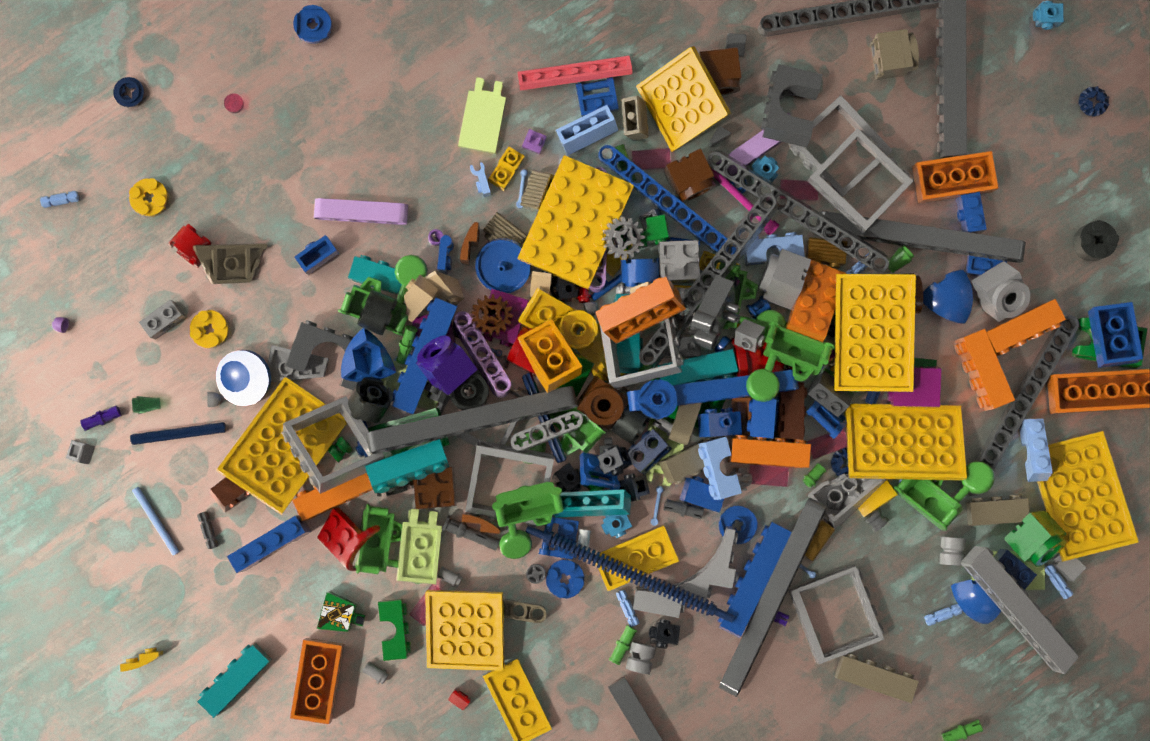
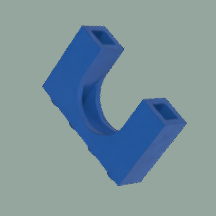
M296 515L231 553L227 558L236 573L244 572L262 562L261 559L291 542L299 540L312 531L307 522L302 521L300 516Z

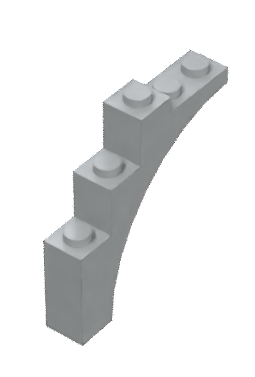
M726 526L723 539L714 556L696 574L674 584L676 585V590L679 586L681 587L680 592H682V589H685V594L687 591H690L689 596L694 593V598L699 595L698 600L704 597L703 602H705L711 596L712 587H709V584L733 588V583L736 584L738 580V572H736L735 566L729 565V563H733L734 559L732 546L733 544L736 545L738 533H735L734 527ZM636 587L633 610L679 618L680 613L684 612L685 605H682L683 601H680V604H678L677 598L675 602L672 601V596L670 600L667 599L668 594L666 597H663V592L661 596L658 595V590L656 593H653L654 588H652V591H649V588Z

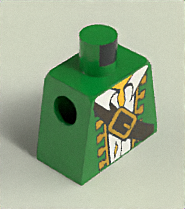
M329 591L326 592L317 629L349 632L352 624L363 626L366 615L356 613V603Z

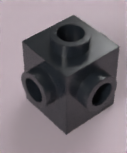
M552 276L550 290L552 296L560 299V301L572 302V298L578 297L579 286L558 276Z
M609 447L603 450V454L597 456L599 467L604 474L618 476L624 472V469L632 465L626 447Z
M570 463L555 472L552 480L556 483L555 487L561 488L562 492H579L582 489L580 471L574 469Z
M635 473L623 475L624 479L618 480L620 482L619 490H625L630 494L631 502L641 500L640 496L650 494L646 475L635 476Z
M660 619L659 622L653 623L650 626V643L656 644L657 648L667 649L668 646H677L680 626L671 624L669 620Z

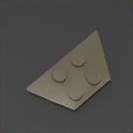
M266 243L193 246L212 284L250 283L254 276V271L261 261L259 259L262 252L267 248Z

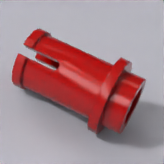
M579 286L578 297H576L578 302H590L591 295H589V290Z

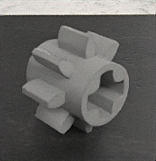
M733 468L734 472H731L729 475L737 474L741 490L746 491L747 486H750L752 483L751 474L747 472V468Z

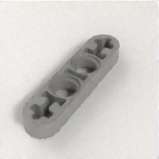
M572 411L518 432L512 436L511 446L514 450L521 452L575 431L582 426V415L579 412ZM571 416L579 418L577 425L573 423L567 424L569 429L565 430L562 419H565L566 423L571 420ZM553 423H559L562 429L558 433H553L550 426ZM535 430H541L543 438L535 440L532 437V433ZM529 433L531 444L528 443V440L523 442L522 447L514 444L517 442L516 438L526 439L527 436L525 434Z

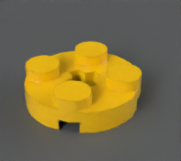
M153 178L139 180L129 190L130 205L137 213L147 217H155L166 209L169 194L166 187ZM147 193H149L150 195H154V197L151 198L152 202L144 200Z
M200 311L190 323V337L197 345L203 348L211 349L222 345L228 338L229 326L222 314L216 311ZM212 324L214 332H210L207 335L205 327Z
M573 310L561 318L559 331L570 347L582 349L588 347L596 338L598 326L596 320L589 313L583 310ZM576 324H579L580 327H583V330L580 331L579 335H577V333L573 331V328L576 327Z

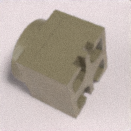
M904 29L877 33L871 41L870 46L876 80L906 76L908 72L918 69L919 50L913 32L908 33V30Z

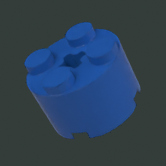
M654 258V262L653 259H627V263L626 260H621V280L624 286L635 287L638 286V283H653L654 280L660 278L659 258Z

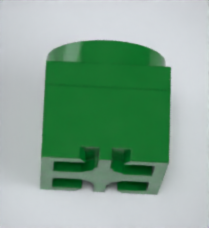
M1046 511L1030 512L1022 520L1023 523L1016 526L1018 530H1012L1004 538L1024 562L1031 561L1036 567L1051 560L1066 544V540L1063 538L1066 532Z

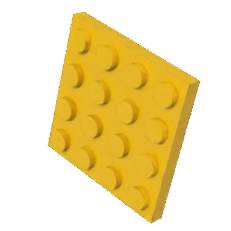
M695 46L688 48L636 86L643 100L646 101V106L672 152L678 150L731 114Z
M427 590L425 592L427 668L503 671L505 669L503 592Z

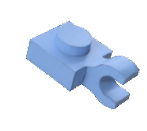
M480 163L481 169L479 171H475L473 165H470L471 173L479 179L476 182L478 192L483 193L484 197L491 196L484 164Z

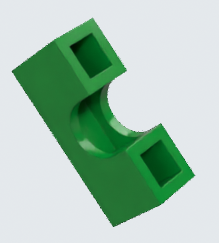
M665 214L646 218L647 228L641 234L645 238L640 239V242L644 245L638 246V249L648 247L647 244L655 243V245H659V242L671 240ZM623 225L618 226L615 231H619ZM621 235L623 241H626V238H624L623 235ZM631 245L626 246V249H624V251L629 250V248L632 247V246H631Z
M403 599L379 601L380 622L389 621L396 627L395 637L382 641L383 661L407 659L408 654L411 653V643L407 642L406 634H409V623L405 622V615L408 614L407 603H403Z

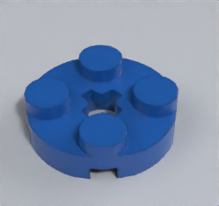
M308 5L295 15L293 26L300 40L309 44H318L328 39L332 30V21L329 14L322 7ZM312 20H315V23L318 24L315 29H311L308 26Z
M652 380L641 387L638 393L637 404L644 415L659 420L674 412L677 406V393L669 382L665 380ZM660 394L662 396V403L655 404L653 402V395L658 396Z
M743 506L727 508L720 515L718 522L720 534L723 537L726 526L733 527L735 520L738 519L739 522H743V526L740 527L741 530L739 531L735 528V533H738L736 544L749 542L755 535L758 527L754 513Z
M559 560L550 566L546 576V584L550 592L555 596L566 599L572 598L584 586V573L577 563L571 560ZM564 573L566 576L570 575L571 577L568 584L560 582V579H562L561 575Z

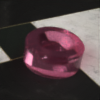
M232 93L224 99V106L228 112L236 114L242 111L244 101L238 94Z

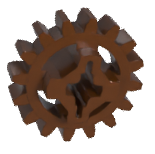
M492 294L491 298L488 299L484 295L483 301L478 298V305L473 304L472 309L474 311L471 312V317L475 318L472 319L471 323H477L475 330L477 331L481 328L482 335L489 332V337H491L492 333L495 332L499 336L500 330L506 332V326L510 327L511 322L509 320L513 318V314L509 313L512 311V307H506L508 301L502 302V296L495 299L494 294ZM480 310L482 311L481 313L483 314V316H482L481 319L479 318V311H480ZM502 312H504V316H505V318H504L503 321H502V318L500 317V315L502 314Z

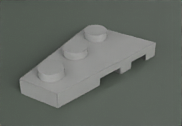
M272 345L267 363L271 372V382H280L284 377L290 380L325 377L329 358L311 354L303 373L285 366L291 349Z

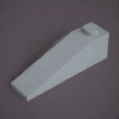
M849 473L846 475L842 474L836 479L822 482L808 494V497L828 506L823 519L832 528L836 529L887 479L849 478Z

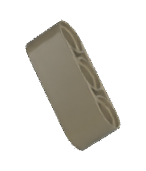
M702 403L679 406L669 440L688 445Z
M503 598L505 605L504 618L532 623H541L546 619L547 611L542 605ZM517 605L524 608V614L521 616H517L513 612L514 607ZM535 609L543 611L544 615L541 619L533 617L532 612Z

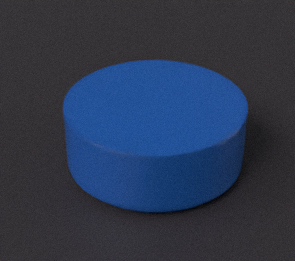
M724 336L716 345L714 351L716 353L724 351L731 342V339Z

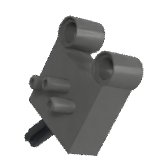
M718 275L715 276L691 322V326L698 329L693 339L694 344L713 350L727 320L733 323L739 322L740 315L735 314L740 309V306L735 304V290L741 284V281L738 280L737 276L731 277L729 280Z

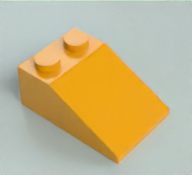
M552 319L518 337L536 376L547 393L581 375L582 365Z

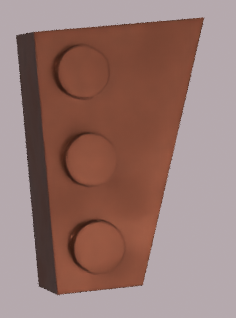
M798 382L799 389L778 392L780 399L776 438H784L786 440L804 439V418L806 416L804 398H807V387H804V382Z

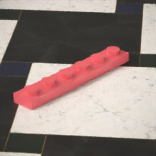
M630 56L517 72L520 91L633 74Z

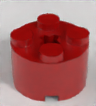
M190 224L183 225L168 244L171 248L176 247L178 249L176 252L191 265L195 264L196 268H199L201 263L193 246L211 245L212 242L205 236H198L197 230Z

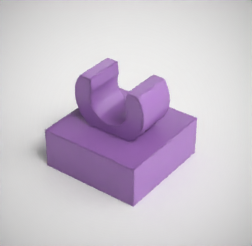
M529 129L522 148L540 155L547 136Z

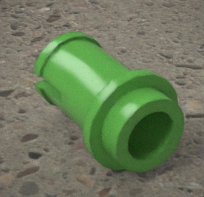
M817 463L807 475L803 476V483L809 488L815 487L818 479L826 472L825 468Z

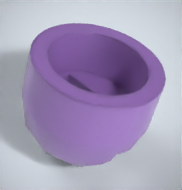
M438 229L431 230L428 235V241L432 245H439L440 239L444 235ZM431 235H434L438 242H436Z
M56 317L52 322V328L61 333L67 331L69 326L68 319Z

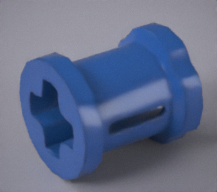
M760 296L759 300L753 304L746 305L753 319H756L761 312L771 310L769 303L762 299L763 296Z

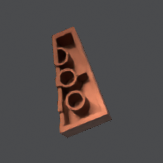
M226 477L210 489V495L224 512L238 505L245 496L251 495Z

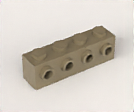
M850 653L847 656L843 655L840 657L834 675L837 679L912 704L919 682L913 679V674L903 671L901 675L895 673V668L884 665V668L877 667V662L868 659L863 662L858 660L859 656Z

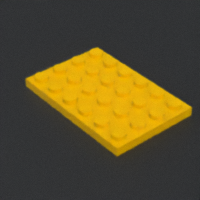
M564 155L518 255V260L589 290L607 249L603 247L607 244L606 241L602 240L603 237H606L603 230L609 229L607 223L613 224V219H620L634 186L629 182Z
M836 274L834 391L913 392L916 274Z
M284 377L216 471L282 515L309 477L307 472L304 473L302 471L298 457L295 458L293 456L290 444L284 441V436L281 433L283 432V423L326 404L287 377ZM339 413L296 431L316 466L347 424L344 417Z
M850 404L845 410L849 478L967 479L961 406L915 407L893 406L891 404Z
M1101 431L1049 444L1048 448L1053 473L1047 481H1037L1046 512L1066 532V535L1063 537L1066 540V544L1059 552L1062 562L1138 543L1139 541L1104 432Z

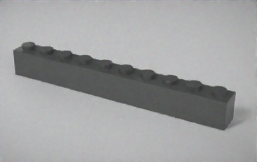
M939 0V8L936 9V19H939V27L936 29V38H939V46L936 48V56L939 58V65L936 68V75L939 77V84L936 88L937 96H939V103L936 108L937 115H939V123H937V134H939L937 153H939L940 158L967 155L966 0Z

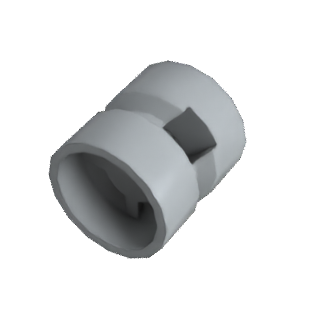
M941 537L940 546L944 549V552L940 553L939 564L962 566L960 562L966 557L962 553L966 547V539Z
M632 641L630 648L632 656L628 657L626 669L650 675L652 668L650 660L654 658L656 647Z

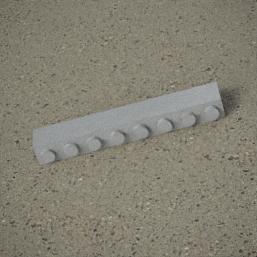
M974 546L960 562L1046 664L1053 671L1065 674L1079 658L1074 652V647L1062 638L1063 634L1051 625V620L1039 611L1040 607L1028 598V593L1016 584L1017 580L1004 570L1005 566L993 557V552L987 547Z

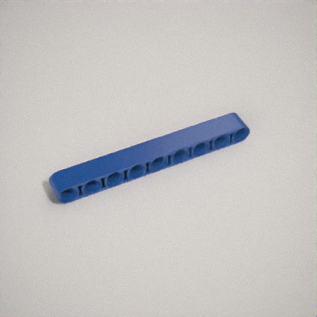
M604 145L601 147L598 157L602 163L626 182L631 183L638 192L713 252L718 253L728 238L613 146ZM604 149H609L612 152L611 159L603 158L602 151ZM619 161H624L627 164L626 171L618 170L617 163ZM634 173H639L642 176L641 183L633 182L632 175ZM649 185H654L657 188L655 195L648 194L647 187ZM664 197L671 199L672 204L670 207L663 206L662 199ZM679 209L686 211L685 219L678 218L677 211ZM694 221L701 223L699 231L693 230L692 223ZM710 232L716 235L714 243L707 241V235ZM731 247L730 254H735L736 247Z
M793 370L773 372L780 383L779 392L799 389L798 380H795L793 377ZM750 375L672 385L677 393V406L748 397L750 395L747 392L746 382ZM640 390L627 392L630 412L641 411L637 404ZM660 394L658 396L653 395V402L661 404L662 396Z

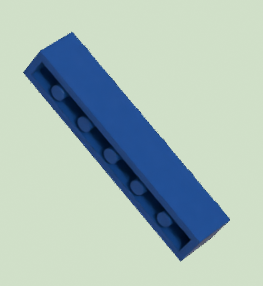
M437 297L434 301L431 300L427 307V311H430L427 319L423 318L419 328L422 329L420 337H415L412 344L415 347L413 354H408L405 364L408 366L405 372H401L397 381L401 383L399 389H394L393 407L410 414L415 413L428 381L416 364L418 353L431 340L440 336H446L458 307L457 305Z
M773 522L769 526L765 525L761 533L763 539L761 543H756L752 551L755 555L752 560L748 559L744 567L746 573L744 577H739L735 585L738 589L735 595H730L726 603L729 605L726 612L735 615L731 623L719 617V628L738 638L742 636L792 533L791 531Z

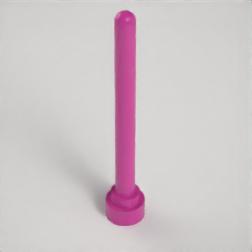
M711 168L714 178L750 211L754 205L722 174ZM756 216V217H755V218H757L759 221H761V217H760V216ZM770 219L764 227V231L771 235L780 225L775 220L772 221Z

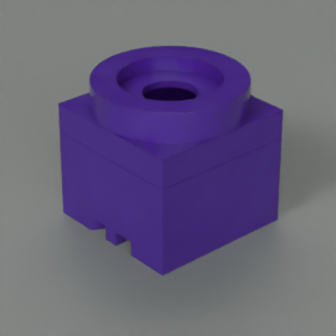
M440 336L431 340L420 350L417 356L418 361L416 364L429 382L447 395L451 394L478 370L462 347L455 344L449 336Z

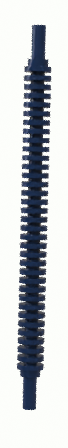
M530 525L526 529L527 533L542 539L546 546H549L551 543L550 547L553 548L556 545L555 549L558 550L560 547V552H563L565 549L564 553L567 554L570 551L569 556H572L574 553V558H577L579 555L578 560H581L583 557V562H586L588 559L587 564L593 562L592 566L595 567L597 563V568L599 569L602 565L601 570L604 571L607 568L606 572L608 573L612 570V575L617 572L616 576L618 577L621 574V579L626 576V581L631 578V583L636 580L635 585L640 582V587L645 584L644 589H647L649 586V591H652V588H654L653 593H656L658 590V595L660 596L662 592L664 593L663 597H666L668 594L667 599L670 600L672 596V601L675 602L677 598L678 604H680V601H683V606L685 603H688L687 608L693 605L691 609L694 610L697 607L696 612L702 609L701 614H704V611H706V616L715 615L731 623L735 615L717 608L713 601L708 604V599L703 602L704 597L698 600L699 595L694 598V593L689 596L690 591H687L685 594V589H682V592H680L681 587L678 586L676 590V585L673 584L671 588V583L665 585L667 581L664 580L661 583L662 579L660 578L657 582L656 576L651 579V574L649 577H646L647 572L642 575V570L637 573V568L632 571L633 566L628 569V564L623 567L624 562H621L619 565V560H616L614 563L615 558H612L610 561V556L608 555L606 559L605 554H602L600 557L601 552L598 551L595 554L596 550L593 549L591 553L590 547L586 550L587 546L584 545L581 548L582 544L579 543L577 546L578 542L576 541L573 544L571 539L567 542L568 538L565 537L563 540L564 536L562 535L558 538V533L553 536V531L543 532Z

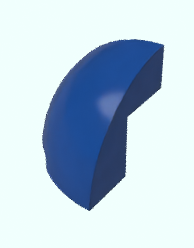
M957 270L946 274L944 280L938 284L933 282L923 291V304L939 316L961 324L966 323L971 313L973 291L970 280L964 270Z
M364 328L361 329L353 337L344 353L341 364V378L360 382L366 377L380 380L396 373L394 363L383 344L370 331Z
M967 580L951 585L958 605L974 621L989 624L1000 614L1001 610L976 581Z

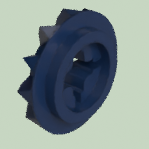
M132 77L120 79L113 89V95L117 103L127 108L137 106L145 94L143 85ZM126 86L130 90H134L132 92V99L128 95L124 96L127 93Z
M1098 86L1088 87L1079 96V107L1088 116H1100L1106 112L1110 105L1109 96H1107L1105 90L1100 89ZM1096 95V100L1100 103L1095 104L1093 107V102L1089 99L1094 98Z
M847 448L839 449L832 456L831 467L837 476L849 473L847 466L840 468L844 463L843 458L848 460Z

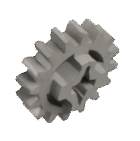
M620 217L619 220L617 218L613 219V224L607 223L609 229L603 230L606 237H603L602 240L607 242L603 247L610 248L608 254L615 253L614 258H619L621 255L622 259H627V255L629 258H632L634 253L640 252L638 246L644 245L640 242V239H644L645 236L640 235L643 229H637L638 222L632 224V218L625 220V217ZM620 225H623V227H621L619 231H615V228H617ZM621 235H623V237L626 238V241H623ZM626 246H632L629 250L624 251V249H626Z

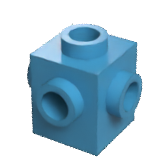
M1053 1L1041 2L1033 11V21H1035L1036 27H1042L1043 30L1059 27L1064 22L1063 3H1053Z
M764 156L762 159L758 158L751 166L754 168L753 171L772 183L779 175L777 171L780 167L777 166V161L772 157ZM763 166L766 167L769 171H764Z
M627 515L605 516L606 518L602 519L604 523L601 524L605 534H610L611 537L615 536L616 539L625 535V530L632 527ZM614 520L619 522L617 527L612 526Z

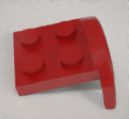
M731 338L738 369L737 377L748 376L756 370L765 369L768 357L763 355L767 343H764L762 347L760 346L754 353L735 345V338ZM776 361L772 372L785 371L784 363Z
M337 507L332 509L317 538L347 570L356 571L355 566H353L356 554L370 537L380 531L381 527L375 525L362 532Z

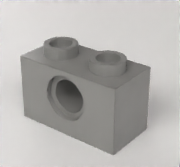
M169 300L139 323L148 336L156 340L187 317L176 302Z

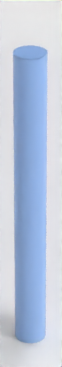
M139 487L133 489L132 492L172 555L174 556L180 551Z

